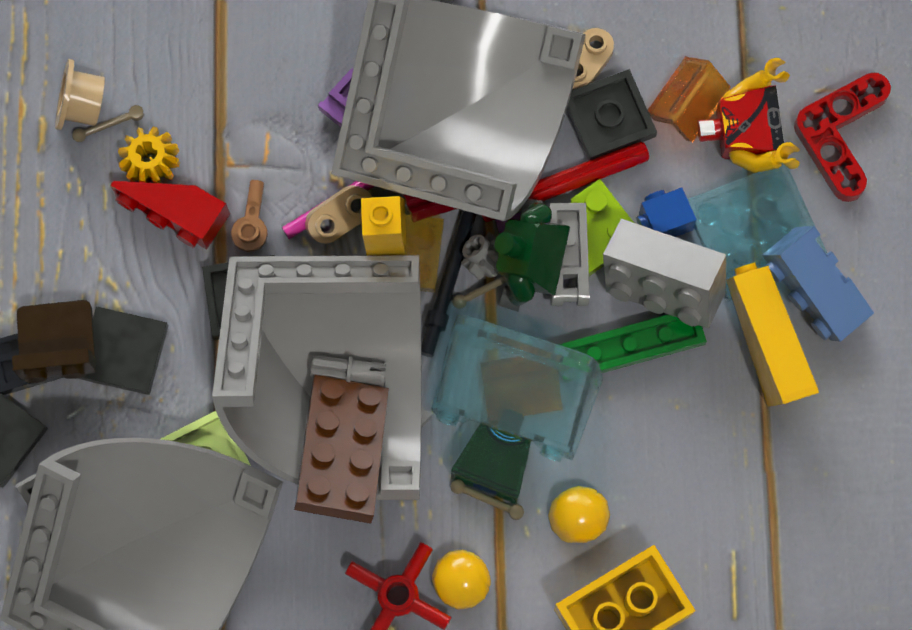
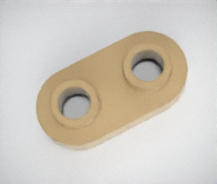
M591 28L583 33L586 36L578 66L582 74L576 76L573 90L593 83L611 59L614 41L607 31L600 28ZM592 41H599L603 46L595 49L590 46V43Z
M351 185L343 188L309 212L305 221L307 233L311 238L320 243L327 244L336 241L362 223L361 208L358 211H352L351 202L355 199L372 198L371 194L360 186ZM330 219L332 223L330 230L323 232L320 228L322 221Z

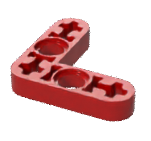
M880 73L866 74L800 110L794 123V129L798 138L833 194L845 202L855 201L862 195L867 185V178L838 132V129L885 104L891 92V85L889 80ZM868 84L872 88L879 87L881 89L878 97L875 94H869L860 103L858 97L866 92ZM838 99L847 100L852 106V112L848 115L837 114L833 109V102ZM822 108H824L827 117L819 122L817 130L815 131L813 127L805 128L806 117L814 121L822 117L824 112ZM832 145L839 150L840 159L835 162H828L822 158L820 149L824 146ZM844 163L848 165L843 170L846 178L849 181L853 179L857 181L854 191L850 187L843 188L841 186L844 176L838 169Z

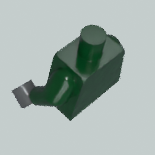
M527 199L521 208L520 220L508 219L505 223L504 232L500 233L495 240V249L499 253L496 270L507 278L508 286L505 285L499 306L517 312L520 305L533 299L535 292L556 295L570 226L548 223L552 218V211L550 207L543 204V200Z

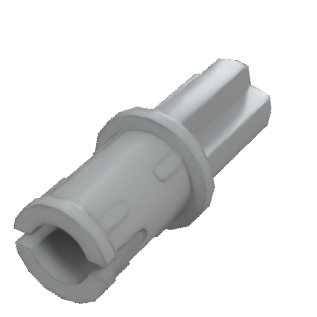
M316 355L312 359L310 373L313 378L314 375L346 380L349 383L352 381L384 387L387 363L353 360V356H349V359Z

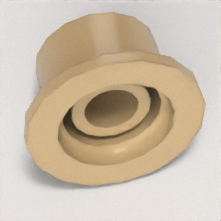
M73 59L67 60L63 73L55 120V129L62 130L65 120L96 126L99 118L105 77L74 71Z

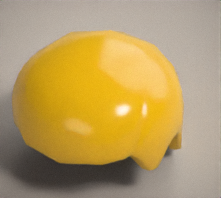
M576 486L561 492L552 501L548 517L552 531L562 541L567 543H587L597 539L606 531L610 519L608 502L602 493H598L596 489L590 487Z
M464 549L447 552L437 560L432 573V583L438 597L444 604L458 610L473 608L485 599L491 585L490 574L484 561L475 553Z

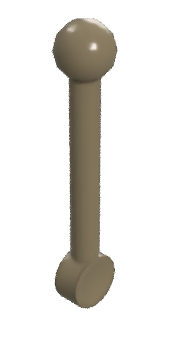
M134 105L129 109L128 113L99 123L96 126L84 130L77 128L73 131L72 138L76 142H83L86 136L130 119L139 121L144 116L143 109L139 105Z
M502 276L464 296L456 295L452 303L455 308L462 309L468 301L506 283L507 278Z
M459 479L451 483V490L455 494L464 493L506 511L513 520H519L524 515V509L521 505L515 504L510 506L465 486V483Z

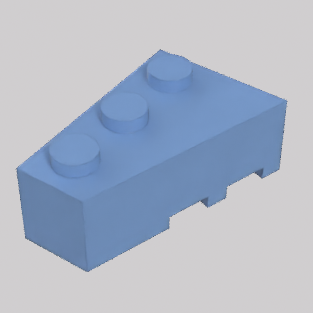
M795 227L762 255L768 263L765 266H769L776 282L780 283L783 281L791 291L788 294L791 302L800 311L806 310L814 319L811 326L816 333L824 340L829 338L830 341L841 342L872 316L874 312L851 278L848 277L846 279L835 264L838 262V259L834 253L829 251L826 254L815 239L821 235L816 227Z

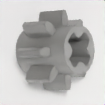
M488 232L485 237L480 234L472 236L463 247L462 253L466 259L461 264L478 280H481L484 275L495 277L499 274L496 270L499 255L495 249L496 237L491 232Z

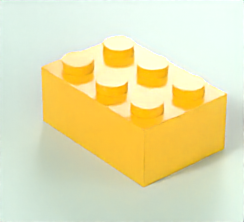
M652 545L556 603L554 608L566 630H670L691 617L696 611L655 545Z

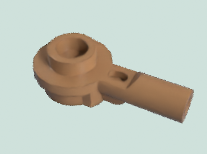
M259 180L250 181L245 216L238 219L233 224L231 230V238L235 246L246 252L260 249L268 237L267 228L264 222L259 219L264 182Z

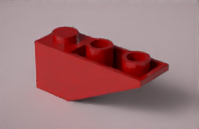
M113 181L110 185L117 197L115 201L131 212H134L136 208L147 214L146 219L159 229L164 230L166 226L177 232L176 237L192 248H195L198 244L207 250L230 215L225 202L196 185Z

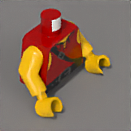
M780 58L770 59L765 64L764 70H760L747 77L726 92L718 102L716 119L698 120L699 141L719 140L722 158L730 159L733 164L752 173L778 169L782 164L789 169L798 168L800 162L795 158L788 159V156L793 152H799L800 149L791 142L784 143L776 85L770 86L772 80L783 83L789 79L790 74L786 71L780 72L778 75L775 74L777 67L785 64V61Z

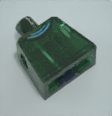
M504 409L498 426L482 421L453 465L451 479L462 480L468 486L510 503L518 504L531 447L530 439L518 435L525 416L514 410Z

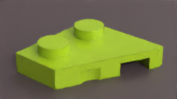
M598 179L578 193L570 201V203H586L589 276L604 267L603 253L620 220L624 219L633 222L601 179Z

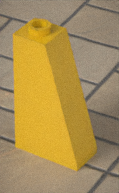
M400 196L361 198L362 236L367 256L407 255L405 200Z
M756 262L735 268L736 276L726 281L767 406L782 405L819 393L769 266L757 269Z

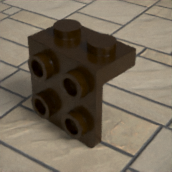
M87 300L22 306L17 310L19 355L12 356L13 371L21 380L28 383L44 382L50 377L62 376L66 379H76L84 377L85 374L96 373L92 306Z

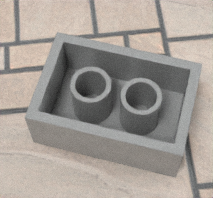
M624 219L620 220L603 253L607 293L617 300L624 302L632 301L643 305L651 312L657 314L666 313L677 317L687 325H699L709 329L726 293V254Z

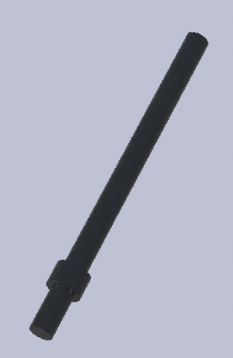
M462 211L433 309L428 310L424 323L427 329L421 345L423 356L431 358L434 356L440 333L446 330L449 320L447 310L461 268V262L464 258L462 253L463 247L470 238L477 215L475 213Z

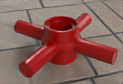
M420 542L402 575H392L386 579L354 561L350 563L345 574L378 593V601L382 610L370 630H388L395 616H405L411 612L443 630L447 628L452 617L419 599V591L415 584L417 577L433 551L431 547ZM396 586L406 588L409 591L408 600L401 605L390 603L388 601V593L392 588Z

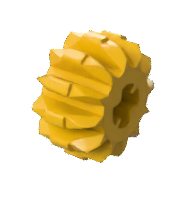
M153 126L149 133L145 134L144 130L138 127L137 138L134 139L129 135L125 136V142L128 146L120 147L118 150L120 157L123 158L119 162V167L121 171L127 172L126 178L129 182H135L139 179V182L149 183L150 180H153L154 183H162L160 178L163 176L173 180L174 175L170 168L180 166L179 159L175 157L180 150L177 144L171 143L172 137L168 132L159 136L158 128ZM154 153L156 157L153 159L148 154ZM146 156L151 161L144 162L143 157Z

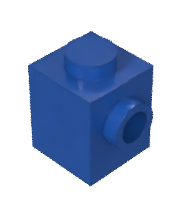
M682 187L665 193L664 190H659L644 198L645 201L641 203L639 211L640 216L636 217L637 224L674 237L693 231L697 219Z

